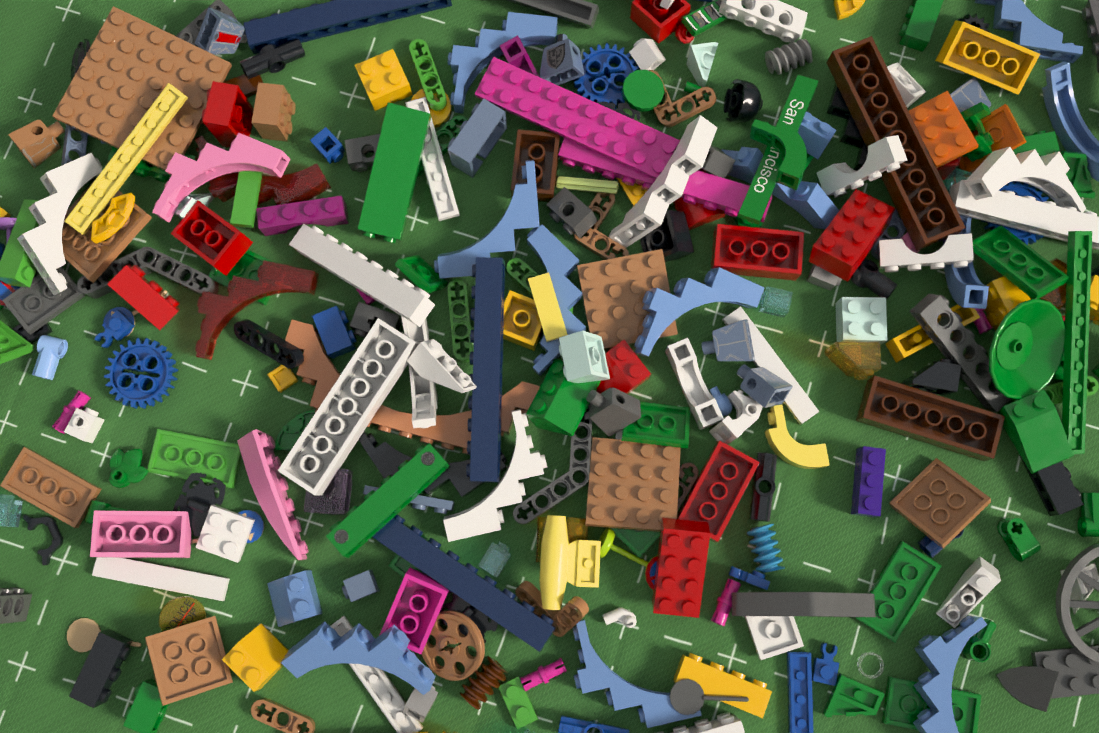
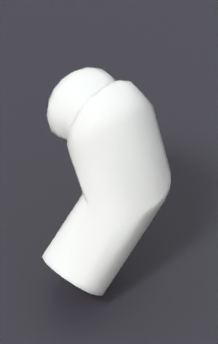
M623 607L602 615L606 625L619 621L626 625L627 628H633L637 623L634 613Z

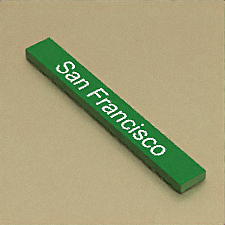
M797 75L779 117V120L787 123L797 132L817 88L818 80ZM768 145L738 213V218L758 225L777 183L778 169L783 162L779 152Z

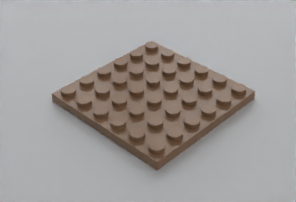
M113 6L56 108L53 117L119 149L166 85L170 83L186 95L188 99L142 158L143 161L165 171L168 162L172 159L175 152L183 156L185 155L202 123V111L206 109L208 102V89H211L213 81L223 83L232 65L216 55Z

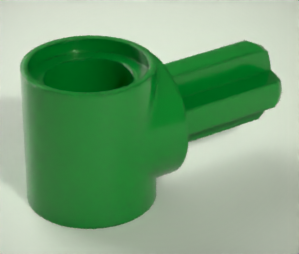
M985 618L984 621L987 625L978 631L975 636L970 637L962 650L965 658L976 662H985L990 658L991 645L988 642L996 628V624L993 621ZM975 645L979 647V654L976 657L973 655Z

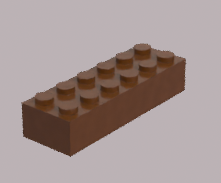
M874 375L867 380L856 421L978 460L987 461L995 458L1005 416Z

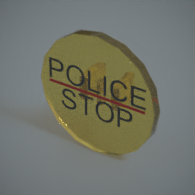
M189 596L177 597L170 600L162 608L159 615V626L162 632L206 619V612L202 603L196 598Z

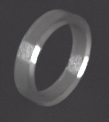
M866 652L858 659V670L864 677L874 679L883 673L884 662L878 654ZM867 655H874L880 661V670L875 675H867L861 668V662Z

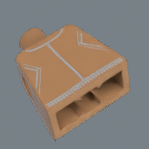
M36 120L8 135L32 167L36 168L60 149L61 146L55 138L63 134L65 130L58 121L46 127L41 120Z

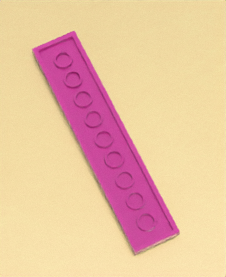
M493 57L475 92L477 98L486 99L501 109L654 179H657L664 170L680 140L496 57Z

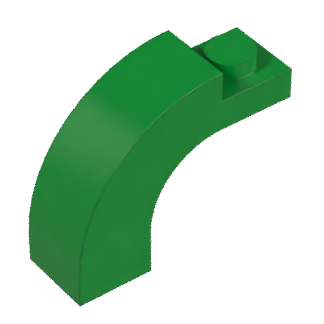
M755 119L751 127L750 139L768 145L779 152L783 162L778 169L776 182L797 190L807 161V151L803 139L794 128L779 120L775 127L768 122Z

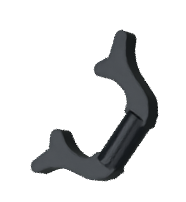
M24 515L23 519L28 523V530H35L42 523L48 527L52 537V544L47 549L38 550L37 553L42 556V565H49L51 556L63 543V536L59 531L56 520L52 517L33 518L30 515Z

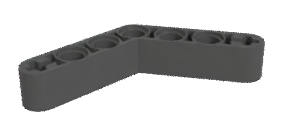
M143 247L113 261L94 283L85 276H82L77 283L80 292L97 299L114 291L107 285L110 282L108 278L111 274H114L115 277L126 265L134 264L146 273L144 276L155 272L205 298L216 296L219 290L218 284L206 274L151 247ZM153 255V260L147 263L148 258ZM172 264L171 270L166 272V267ZM191 273L189 280L184 281V277ZM201 282V283H203V284H205V285H208V287H207V288H205V287L202 288V287L199 285V283Z
M588 412L585 413L584 422H580L577 429H586L587 437L580 439L575 433L571 436L569 471L514 508L513 517L519 524L526 525L587 484L589 480L592 420ZM583 450L587 457L583 461H578L574 457L575 451ZM577 471L582 472L585 475V481L576 483L573 480V474ZM557 484H564L566 486L567 492L564 495L559 496L554 492ZM539 496H545L548 499L546 507L539 508L536 505V499ZM532 502L534 509L538 513L534 515L533 511H530L527 514L528 519H518L519 510H528L530 508L528 503Z
M833 592L731 593L732 616L876 617L874 594Z

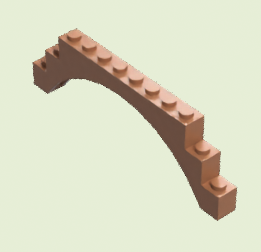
M291 320L285 341L304 352L303 364L299 366L297 375L302 378V382L310 385H315V382H317L310 406L316 409V413L340 377V373L327 356L317 329L311 324ZM522 381L502 396L501 437H503L504 433L508 435L510 433L513 422L512 411L521 409V414L526 413L540 386ZM381 405L367 427H370V424L376 425L378 430L386 433H391V430L398 431L401 437L411 439L413 435L420 437V442L432 445L433 441L442 443V448L454 450V447L463 449L462 453L467 454V442L471 441V432H468V418H472V410L452 415L436 416V425L428 428H413L412 414L399 412Z

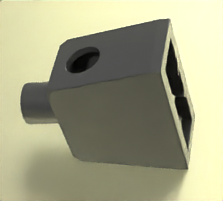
M614 387L607 389L601 394L592 390L587 395V401L590 403V419L609 437L641 418L640 400Z

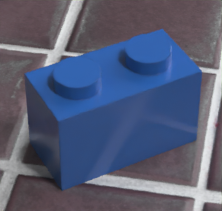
M334 306L312 316L329 357L333 359L356 349L354 342H357L353 330H348L346 323L349 320L344 310L341 311L337 306Z

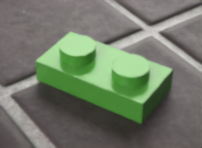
M519 676L500 684L499 687L517 729L538 720Z

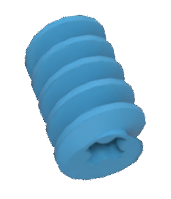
M774 523L755 527L747 532V535L754 536L749 541V544L756 545V548L751 550V553L759 555L753 559V562L761 563L760 566L755 568L756 571L766 573L785 568L784 566L777 565L783 561V558L775 557L781 551L779 548H773L778 543V540L771 539L776 534V531L768 529Z

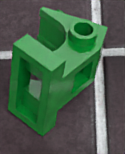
M980 102L961 112L972 133L978 131V135L974 136L978 143V148L963 155L964 158L968 157L971 162L992 153L991 145L994 144L992 136L989 132L986 133L981 119L991 115L988 106Z

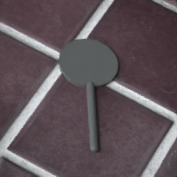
M690 679L676 682L670 691L672 706L676 711L684 715L698 712L703 706L704 700L749 701L748 697L704 695L701 686Z

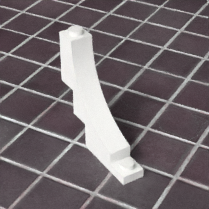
M701 115L687 125L676 150L664 170L642 198L626 213L623 223L611 230L609 238L627 248L662 224L669 204L682 196L689 176L703 167L717 130L716 126Z
M92 153L48 171L40 177V180L51 196L37 201L29 207L39 226L23 233L17 238L53 295L68 288L66 286V279L56 270L66 264L62 246V228L67 209L78 190L102 172L100 161Z

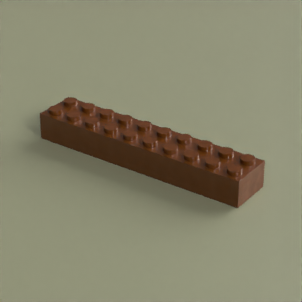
M872 36L832 51L826 63L867 149L869 145L885 137L899 136L907 161L899 164L900 168L897 170L882 172L881 178L916 251L946 240L948 235L960 233L966 227Z

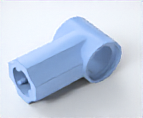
M42 335L37 343V352L39 354L32 375L53 380L59 360L67 352V341Z

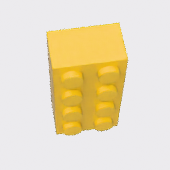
M955 20L936 61L1019 95L1040 54L973 25Z

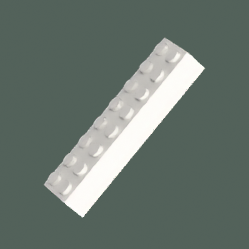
M378 318L278 471L313 495H323L408 365L407 360L419 344Z

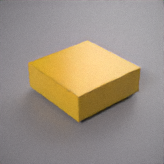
M283 365L267 374L280 393L299 381L293 371Z

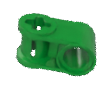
M1004 518L999 521L997 525L998 533L1017 561L1023 562L1041 550L1039 542L1022 519Z

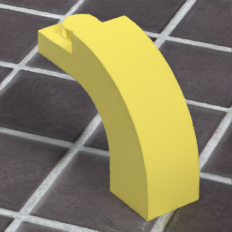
M783 405L770 408L767 416L769 425H772L773 428L766 430L765 435L771 449L780 459L802 469H818L829 466L826 444L807 446L796 442L787 431Z

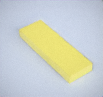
M545 273L528 278L546 342L568 335L550 274Z

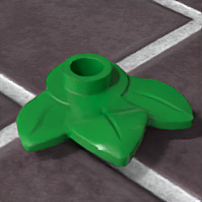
M118 449L113 453L109 463L112 470L109 481L112 486L123 488L127 487L130 483H138L144 479L148 470L140 466L142 460L141 449H132L126 453Z

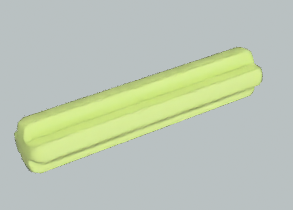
M559 176L556 180V187L558 189L565 187L568 190L616 194L619 188L617 181Z

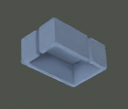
M483 99L480 104L477 103L474 106L470 119L462 123L460 133L456 138L453 137L448 144L452 165L472 178L483 164V161L475 156L479 155L486 159L507 129L505 111L486 99Z

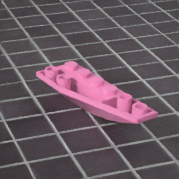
M258 429L252 430L237 440L250 484L269 523L282 542L297 560H306L308 547L306 542L301 540L299 532H302L299 520L294 518V503L291 498L288 499L286 492L288 490L287 481L278 471L281 461L278 456L275 457L273 451L275 442L272 436H269L267 433Z

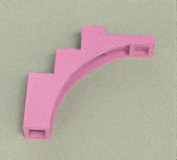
M238 133L237 137L232 141L229 151L206 143L204 149L200 151L197 161L175 152L165 170L171 177L166 182L164 191L156 201L152 213L162 220L170 222L179 204L202 184L216 177L239 171H258L281 178L291 159L282 150L241 133Z

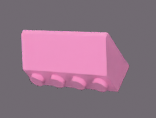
M94 511L90 557L190 558L192 534L188 512Z

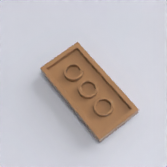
M23 447L0 485L74 528H79L88 513L91 501L95 500L102 490L27 447Z

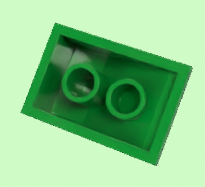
M1045 390L1007 404L999 411L998 414L1005 416L1003 428L1031 474L1074 456L1057 409Z

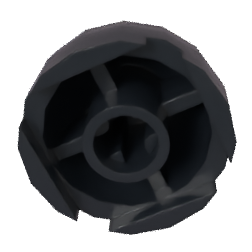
M736 79L731 83L734 84L732 89H727L724 99V113L728 112L729 118L726 119L729 122L745 123L752 120L763 106V100L756 85L745 80Z

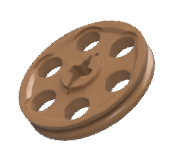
M457 611L440 612L430 635L435 637L436 645L430 644L427 640L422 657L428 667L438 676L452 681L463 680L473 674L482 664L485 654L483 636L477 625L466 615ZM440 619H444L447 622L448 628L446 630L441 628L439 624ZM460 624H463L467 627V635H464L460 632ZM449 643L454 645L458 644L457 646H455V648L450 646L446 647ZM468 646L476 649V657L469 654ZM437 656L443 658L445 662L444 667L438 665L436 661ZM456 662H461L464 665L465 672H460L457 669Z

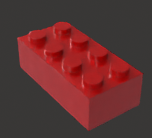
M856 189L813 245L809 262L848 282L890 224L895 208Z
M717 224L713 236L711 269L720 267L735 275L796 281L802 274L804 232Z
M718 441L683 504L677 519L708 522L710 540L718 542L760 462L722 441Z
M662 518L652 597L653 613L699 618L710 540L708 522Z

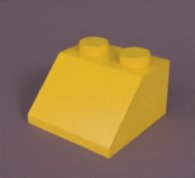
M261 623L242 638L222 660L255 692L262 689L283 666L281 662L289 650Z

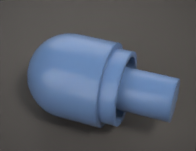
M717 386L710 389L709 391L715 398L722 416L730 414L732 404L725 393L721 394Z

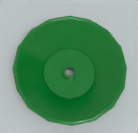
M1034 298L1019 303L1005 315L994 333L989 350V373L995 388L1007 398L1020 400L1039 392L1050 383L1061 364L1064 354L1066 327L1060 311L1050 301Z

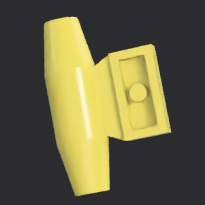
M547 515L540 557L539 582L542 609L561 610L567 582L576 587H599L601 541L575 540L569 543L566 516Z

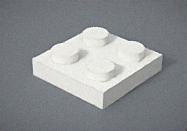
M213 504L210 506L195 548L238 563L241 560L255 519Z
M745 616L759 660L804 646L794 616Z

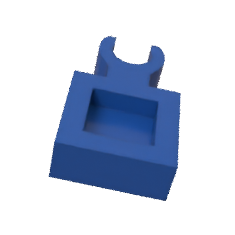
M117 310L102 324L106 330L96 335L95 340L100 342L105 337L106 341L101 346L108 348L111 346L114 338L121 341L135 325L120 310Z
M731 566L728 574L765 590H768L770 581L765 580V574L755 570L750 574Z
M822 643L820 647L822 659L816 657L814 659L812 681L836 686L839 663L834 662L833 657L837 654L838 649L836 645H833L832 651L827 653V643Z

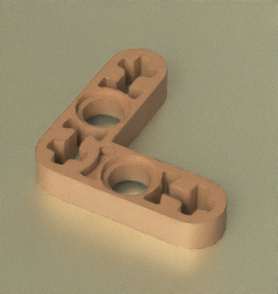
M649 70L655 73L657 76H659V78L662 81V78L660 77L658 72H656L655 70ZM663 83L665 101L654 107V111L661 124L670 128L712 107L716 102V94L712 88L702 87L672 103ZM705 93L711 95L708 102L702 100ZM694 98L699 101V107H697L696 102L693 100ZM690 102L693 104L692 110L687 113L683 112L681 109L682 105ZM676 107L678 112L681 114V116L679 117L677 114H674L676 113V111L674 110ZM666 113L672 115L670 121L665 119Z
M598 192L588 208L592 212H597L600 215V219L587 231L586 235L588 237L583 236L579 239L573 233L574 240L604 260L615 258V254L610 252L609 256L606 255L610 250V246H613L612 251L614 253L622 252L623 256H628L629 252L624 246L598 231L615 203L614 194ZM609 196V202H605L602 209H600L599 206L601 205L602 198ZM598 240L606 242L607 247L604 250H598L595 247V243Z
M523 581L515 590L521 602L526 601L535 608L534 613L540 617L542 614H545L554 620L552 625L556 629L553 634L558 637L565 635L589 611L588 604L578 596L569 600L561 610L542 609L541 592L529 581Z
M259 699L251 707V715L254 719L285 733H300L302 728L299 727V724L307 722V728H309V731L304 733H314L316 726L312 718L270 699ZM265 704V709L270 712L276 708L277 710L272 715V720L269 719L271 717L269 713L260 715L258 706ZM280 712H285L289 716V722L286 725H281L278 722L277 717Z

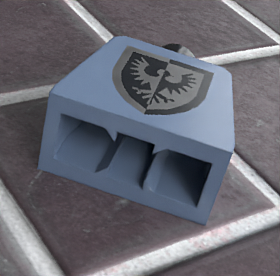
M565 34L556 35L555 44L544 48L540 69V78L560 85L584 76L580 50Z

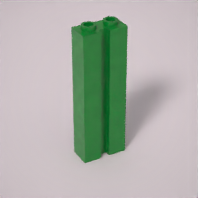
M388 102L358 225V230L363 231L362 235L375 238V234L384 236V241L396 243V240H402L431 121L430 113Z

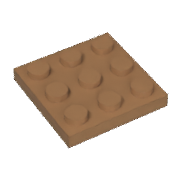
M936 458L890 502V506L941 548H944L991 503V498Z
M216 616L145 637L162 706L233 682L229 666L222 660L226 654Z

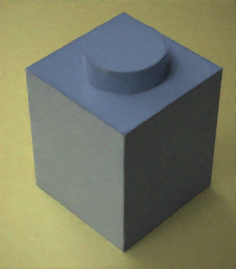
M367 570L343 580L345 585L342 586L343 593L346 599L350 598L351 602L380 591L372 570Z

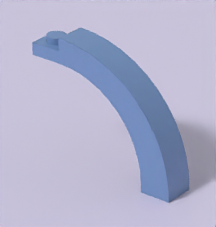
M1064 61L1045 69L1047 86L1043 87L1042 90L1046 109L1052 126L1065 150L1086 154L1088 161L1087 169L1091 177L1099 182V141L1088 129L1079 112L1072 88L1070 63Z
M960 215L966 228L958 234H970L972 217ZM973 262L968 263L967 267L954 268V264L944 265L947 285L955 302L964 308L986 309L989 286L980 282L975 273Z

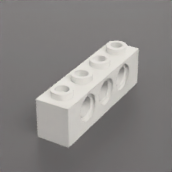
M722 0L718 12L729 19L743 22L748 27L760 29L765 34L779 37L784 42H794L802 35L807 17V12L779 0Z

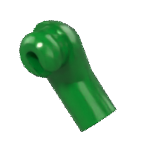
M687 81L684 91L692 93L702 87ZM705 93L703 94L704 98L702 100L708 102L709 97L708 94ZM694 98L696 104L700 106L698 103L699 101L696 98Z

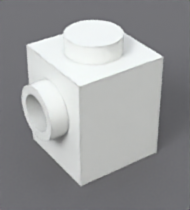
M642 38L629 51L641 70H654L666 60L653 39Z
M86 407L85 411L76 408L64 432L82 441L93 443L104 419L98 417L99 412Z

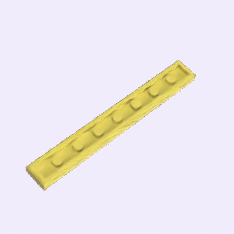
M170 83L166 85L65 219L67 224L82 235L87 233L92 226V221L99 217L188 99L186 95Z

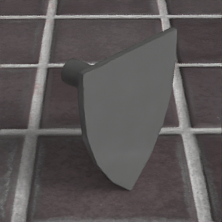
M1021 666L1005 670L996 674L1003 688L1016 700L1034 709L1047 712L1059 672L1035 666Z

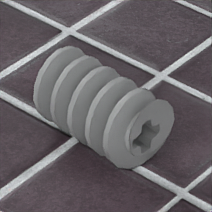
M806 39L790 42L788 45H782L781 48L777 47L773 51L769 50L765 53L766 66L771 74L775 70L780 75L782 67L785 72H788L789 65L793 69H797V62L800 66H804L805 60L808 64L813 61L812 50Z

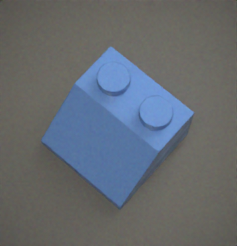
M806 112L798 130L806 146L807 153L816 159H819L836 132V129L813 117L809 112Z
M305 570L267 583L278 627L323 614L312 570Z

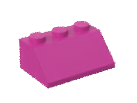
M410 567L403 578L380 635L395 625L410 640L407 648L422 654L449 590L427 574Z

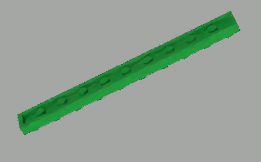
M1068 231L1067 276H1069V279L1066 283L1062 425L1073 455L1085 453L1092 231Z

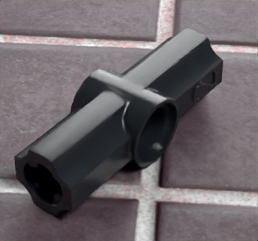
M296 38L277 47L273 44L267 45L260 50L259 54L240 61V66L249 80L268 71L271 73L280 72L287 63L304 57L305 51L299 39Z
M864 259L851 276V280L855 285L861 288L867 287L879 297H886V300L897 287L896 283L879 272L877 264L868 259Z
M757 453V461L760 463L755 470L754 482L752 484L753 494L750 519L770 522L773 493L776 488L774 481L777 455ZM761 481L767 483V493H762L759 490V483Z

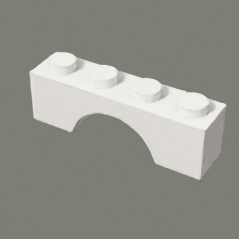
M889 136L868 146L866 162L858 171L851 169L846 163H837L817 172V176L826 195H834L837 198L847 194L846 190L849 188L853 190L863 186L864 181L868 179L873 181L882 177L881 173L884 171L892 172L899 169V164L907 161L899 136Z
M972 233L948 235L944 245L938 251L931 254H918L911 251L902 239L879 240L878 243L880 269H885V272L899 271L898 268H908V271L921 270V266H930L931 269H942L944 265L954 264V268L967 267L968 263L974 260Z
M686 338L667 346L665 352L699 429L702 430L721 422L724 418L715 398L710 394L702 379L697 357L689 339Z

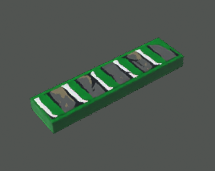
M714 0L682 18L681 22L693 37L728 19L725 15L718 13L722 0Z

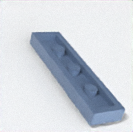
M365 485L363 494L367 495L369 492L376 491L379 488ZM418 495L410 502L413 504L412 508L425 510L426 506L433 507L434 512L447 514L448 510L453 511L455 504L453 501Z

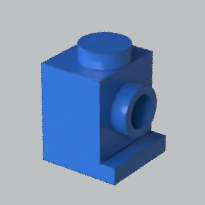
M327 127L310 140L313 147L329 164L333 161L337 163L343 158V152H345L343 145Z

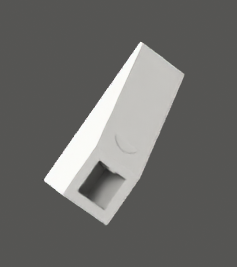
M434 339L420 342L407 360L420 377L460 393L474 390L477 387L471 381L470 376L459 368L456 361Z
M979 556L961 576L936 614L955 628L1001 581L999 570Z

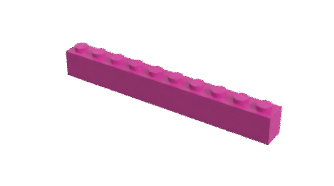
M564 137L558 156L563 161L562 163L568 167L574 168L576 165L582 167V170L592 174L596 171L602 173L603 177L614 180L616 177L622 179V182L627 185H642V188L647 191L656 180ZM697 170L689 176L681 198L689 204L701 203L704 204L706 209L716 211V209L724 210L726 215L737 217L750 186ZM772 195L770 197V200L767 204V207L760 222L764 223L768 208L772 200Z

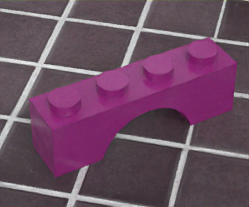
M518 35L499 45L509 64L539 77Z
M342 196L256 208L258 228L265 236L284 234L289 229L303 224H320L327 227L349 224L347 205Z

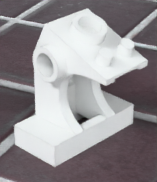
M734 390L728 398L736 409V419L732 420L727 416L709 432L717 441H722L728 445L758 420L763 406L757 403L751 396H744L742 390H738V392Z

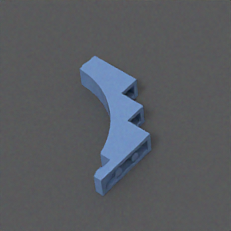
M975 0V3L995 6L993 29L1013 31L1012 42L1039 53L1040 56L1038 58L1074 63L1083 54V46H1077L1073 43H1062L1063 33L1036 17L1022 0Z
M526 160V165L522 166V178L527 179V182L515 184L508 208L489 233L470 246L438 255V260H434L435 273H439V278L472 276V265L476 264V258H491L490 253L515 251L514 229L540 227L534 160Z
M543 224L539 228H533L527 235V243L542 262L546 273L550 274L567 334L570 335L582 330L586 331V326L569 311L582 299V292L567 279L577 268V265H579V259ZM545 335L543 336L540 346L546 354L541 353L533 361L535 364L533 370L539 376L555 359L561 356L559 352V339L546 342Z

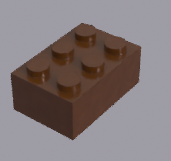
M518 129L511 182V198L515 184L527 182V179L522 178V166L526 165V160H534L537 200L549 202L554 197L560 135L550 132Z

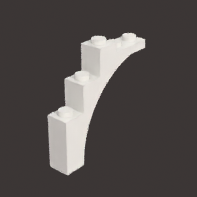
M1011 147L992 151L964 182L975 200L992 197L1007 183L1017 181L1039 188L1053 199L1059 207H1074L1082 213L1086 209L1066 176L1070 168L1060 152L1040 157L1035 149L1018 153L1017 155L1014 154Z
M413 287V289L417 291L419 287ZM401 316L405 336L417 344L429 340L427 318L418 327ZM409 364L413 428L436 425V409H438L435 382L420 377Z
M521 409L512 411L516 429V443L508 469L498 485L484 499L464 511L444 517L443 521L448 542L501 530V523H505L502 510L497 508L523 502L522 496L526 495L523 482L519 483L518 480L544 474L543 468H547L545 455H540L539 450L530 452V448L534 447L531 435L526 436L525 427L529 425L526 413L521 414Z

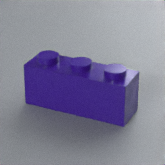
M866 446L856 449L851 515L881 516L886 449Z

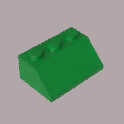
M555 359L526 415L537 428L573 436L590 404L587 401V395L592 390L596 391L601 381L569 382L563 373L564 362Z

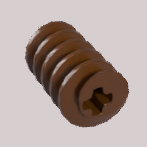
M490 656L486 657L489 665L481 664L483 672L475 671L477 679L469 677L468 680L471 685L462 684L465 692H459L471 706L478 710L481 708L479 701L487 702L486 694L493 695L492 687H500L497 679L505 681L506 676L504 672L508 673Z

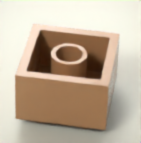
M258 82L251 123L263 139L288 141V135L292 133L291 116L295 114L296 106L284 85Z

